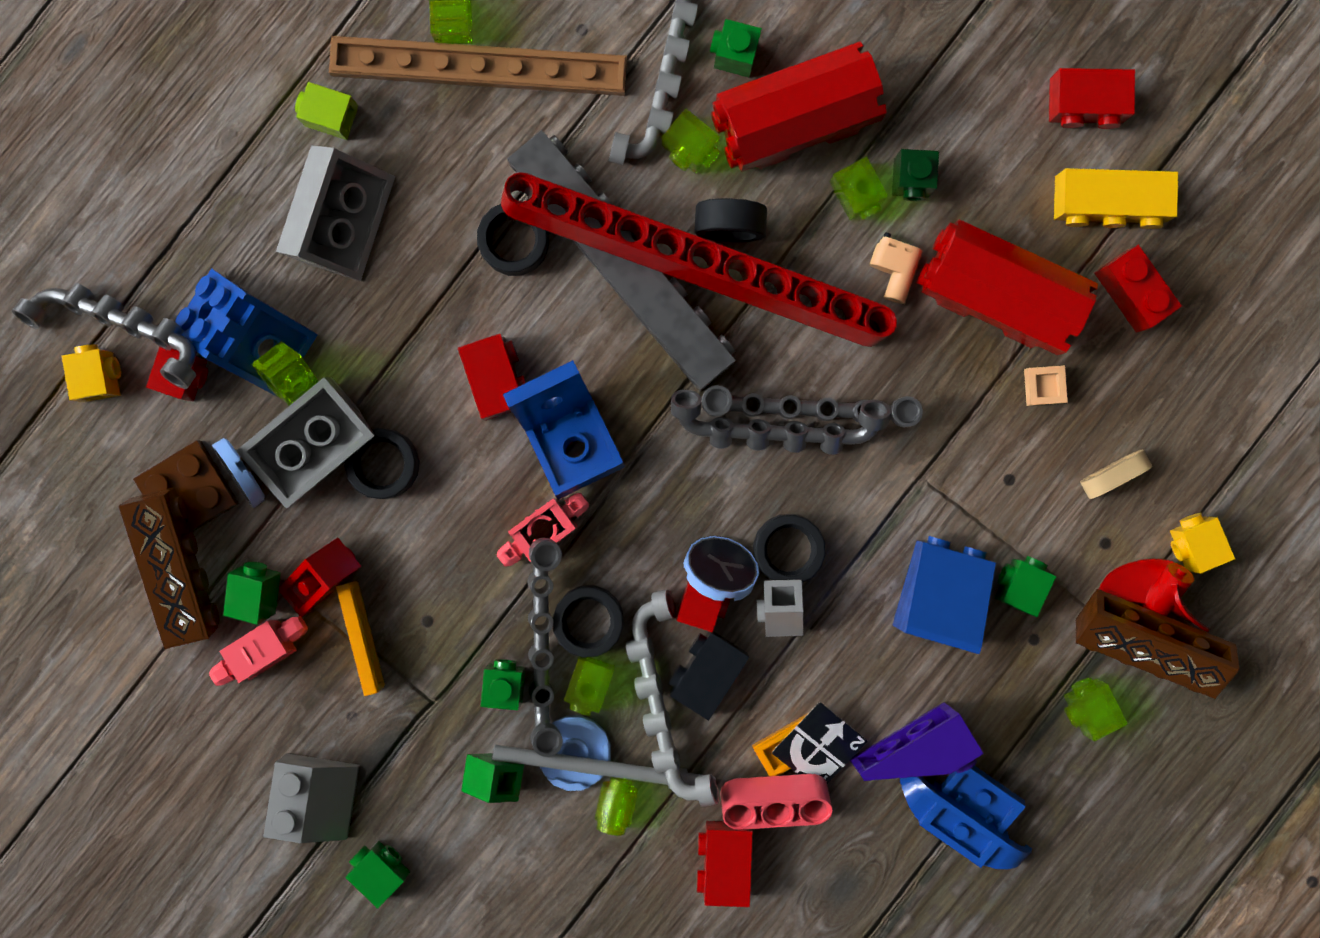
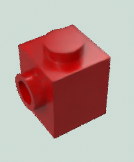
M159 347L146 388L181 400L194 402L198 388L201 389L206 382L208 376L206 364L208 360L196 356L191 368L196 373V377L187 389H183L169 382L160 373V370L169 358L179 359V351L173 348L166 350Z
M687 581L676 621L713 633L717 617L724 619L730 598H725L724 601L713 600L700 594Z

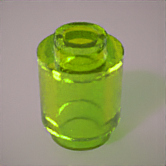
M611 777L610 781L602 782L594 817L597 821V830L609 835H625L626 828L630 827L638 795V789L632 786L633 782L631 780Z

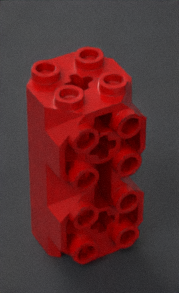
M861 41L717 93L716 101L712 102L714 111L711 112V117L717 133L724 132L727 144L724 147V152L730 168L739 167L741 172L754 167L763 169L788 160L792 153L822 142L829 144L858 134L863 127L882 121L887 113L886 104L878 106L877 97L884 94L883 85L872 55L868 51L861 53L864 47Z
M960 219L955 223L949 222L946 229L940 231L932 248L937 251V254L932 258L930 264L926 263L917 280V284L923 286L921 293L934 298L937 305L963 317L971 315L1003 330L1004 336L1030 348L1038 346L1055 355L1067 353L1071 345L1065 342L1070 334L1078 337L1083 330L1096 302L1097 295L1091 292L1098 289V283Z

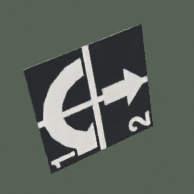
M819 702L772 751V754L797 774H817L822 776L828 784L868 741Z

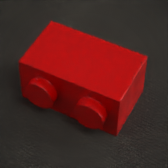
M1059 68L1050 78L1049 123H1061L1063 128H1079L1084 126V123H1098V128L1114 129L1121 127V124L1135 114V69Z
M1139 244L1124 251L1094 272L1136 333L1152 328L1182 307Z
M497 334L458 347L481 419L487 421L511 413L512 411L509 409L503 394L527 383L524 375L517 377L513 363L518 362L519 359L513 341L506 342L504 336Z
M706 821V832L698 833V855L705 856L704 870H697V893H703L704 906L750 907L752 829H732L723 821Z

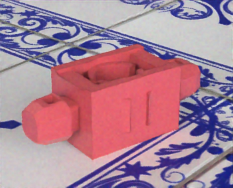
M582 493L573 494L564 500L566 504L563 506L557 498H553L541 508L535 510L533 514L526 516L522 522L508 531L514 542L508 541L498 550L496 555L505 567L512 566L522 559L521 555L523 553L531 562L529 548L532 542L522 529L528 526L527 534L531 536L534 534L533 527L539 519L553 520L552 516L543 515L549 509L565 529L558 534V523L553 525V534L550 539L560 543L565 536L578 528L571 518L574 516L579 518L587 511L590 504Z
M301 616L291 617L280 623L279 619L264 622L220 650L219 652L224 660L212 667L209 676L216 686L226 685L235 679L238 683L247 679L249 681L296 652L297 649L293 642L305 635L308 626Z

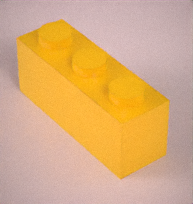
M1065 168L1055 176L1054 220L1066 221V226L1083 227L1088 226L1089 221L1103 222V227L1121 228L1125 227L1126 223H1140V228L1159 229L1163 228L1164 223L1177 217L1178 172Z

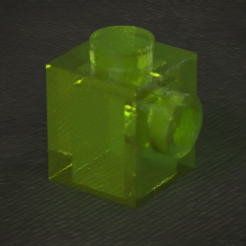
M687 108L684 109L662 136V146L671 153L668 156L669 159L683 171L689 168L696 174L702 166L708 169L721 152L717 149L720 143V136Z
M867 156L834 173L829 181L849 220L860 216L863 221L874 216L882 210L880 204L888 197Z
M579 657L564 702L570 703L569 708L572 711L590 716L592 711L600 713L615 666L591 657Z
M1092 678L1082 679L1071 686L1072 691L1063 695L1068 704L1064 710L1069 721L1075 728L1079 727L1084 736L1093 741L1128 725L1109 685L1103 681L1093 680Z

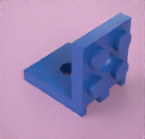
M212 268L206 276L200 279L196 286L194 297L189 305L179 312L175 321L184 331L182 336L191 341L195 350L205 359L277 397L281 395L318 336L314 331L252 296ZM273 339L272 351L267 355L259 356L258 348L264 340Z
M573 360L503 394L509 409L525 430L558 500L625 467ZM581 441L585 443V450L579 457L571 458L566 455V448L571 442Z

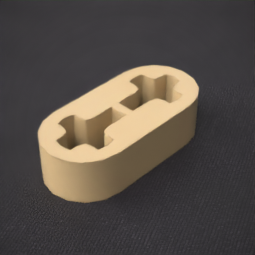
M1142 449L1087 476L1080 483L1088 498L1093 499L1143 474L1153 466Z

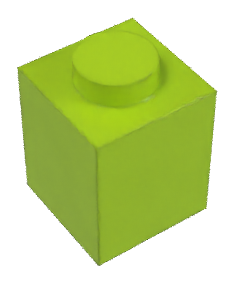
M308 82L305 92L301 91L297 97L295 112L297 113L296 118L305 127L347 140L359 105L350 95Z

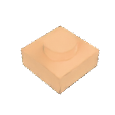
M1065 365L1024 369L1027 406L1068 403Z

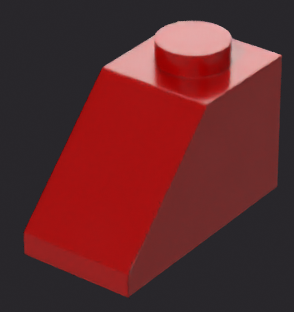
M337 537L306 558L279 587V592L296 613L303 617L336 590V586L348 581L361 565L356 560L354 553Z

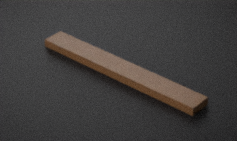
M331 36L329 74L334 77L625 96L626 55Z

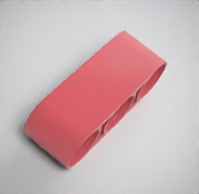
M817 774L736 778L724 783L720 791L723 820L732 829L744 830L818 825L828 821L833 812L827 782L822 776Z

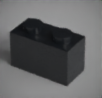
M708 631L706 636L699 633L688 651L693 655L686 667L680 664L668 684L673 686L670 690L672 698L708 721L749 659L747 652L714 631L713 633Z

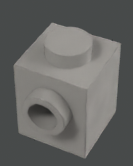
M802 580L764 581V600H757L758 622H765L766 637L803 636Z

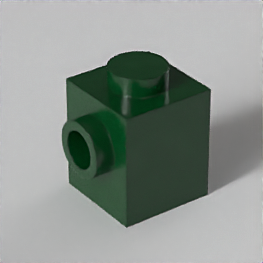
M901 149L894 158L892 196H903V199L907 201H923L929 198L937 189L939 151Z

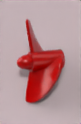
M1143 559L1130 562L1111 571L1100 584L1099 590L1132 603L1142 604V607L1164 616L1172 612L1194 623L1206 632L1211 630L1196 619L1185 606L1181 597L1194 582V577L1187 568L1173 561Z

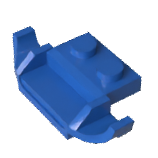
M975 765L965 772L957 773L955 771L949 774L941 785L936 781L930 784L922 776L900 778L907 803L918 819L919 825L980 868L984 865L994 869H1013L1018 867L1032 852V848L1027 844L1023 847L1009 839L1008 831H1006L1026 807L1025 800Z

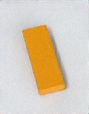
M353 581L336 586L363 694L368 696L381 691L385 683L359 583Z

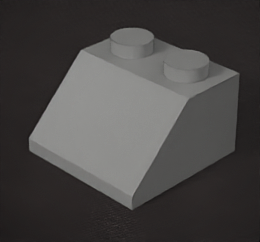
M288 753L278 759L274 766L263 837L295 843L347 840L360 765Z

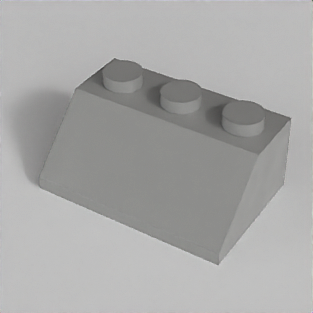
M311 145L276 252L308 265L361 281L395 176L336 148Z
M324 377L236 451L282 505L288 509L372 439L375 434L357 406L332 377Z

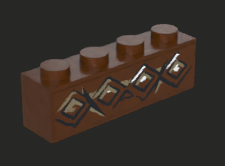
M175 487L129 498L119 505V509L164 649L209 639L218 628L220 617L217 606L214 603H210L207 573L204 568L199 567L195 555L198 552L196 538L192 532H188L186 526L187 510L184 500L181 496L177 497Z
M1096 589L1076 618V644L1214 699L1217 698L1240 670L1236 644L1099 589Z

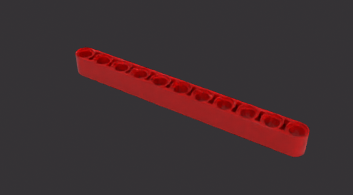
M514 173L505 182L501 197L502 210L506 215L521 222L862 346H876L891 335L897 327L896 315L889 307L528 173ZM513 191H522L529 197V200L517 201L512 197L511 193ZM557 204L565 210V214H553L548 209V205ZM588 217L597 219L601 224V228H591L585 223L584 219ZM621 231H631L636 236L637 241L630 242L625 240L621 235ZM657 244L668 245L673 254L665 255L661 253ZM693 257L703 258L707 262L708 268L697 266ZM729 269L737 270L742 275L743 281L734 280L729 274ZM764 282L772 283L777 289V294L768 292ZM799 294L807 296L811 301L812 307L805 306L800 301ZM834 307L843 310L846 320L836 315ZM869 319L879 325L880 332H876L870 327Z

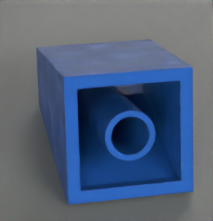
M929 536L927 543L916 540L892 625L910 635L980 654L996 563L985 560L987 552L965 546L963 553L950 550L951 542Z

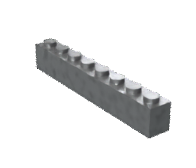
M541 130L507 158L515 173H528L612 204L603 192L596 195L588 184L592 180L578 163L573 167L564 157L568 151L555 135L548 138ZM557 204L548 205V209L553 214H565V210ZM592 217L584 219L585 223L591 228H601V224L597 219ZM621 231V235L625 240L630 242L637 240L631 231ZM573 240L699 392L734 364L736 360L732 357V354L735 352L733 346L722 334L716 338L707 327L711 324L708 316L699 306H696L694 309L690 307L684 299L688 295L674 277L668 280L662 272Z

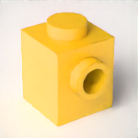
M91 344L75 347V353L61 356L69 400L90 402L121 396L118 379L121 377V368L113 352L101 350L98 348V345Z
M1196 513L1181 519V526L1170 530L1173 541H1171L1172 551L1176 558L1182 561L1184 567L1190 572L1201 574L1235 560L1218 517H1204L1202 513Z

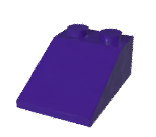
M943 702L857 754L850 761L862 779L870 781L944 775L955 771L962 773L972 768L977 763L976 758L984 753L961 715Z

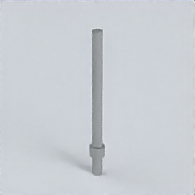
M494 745L492 760L668 785V789H670L665 772L657 774L653 767L563 754L543 757L538 755L535 750ZM680 768L681 777L688 785H695V778L703 776L701 774L688 773L686 768Z

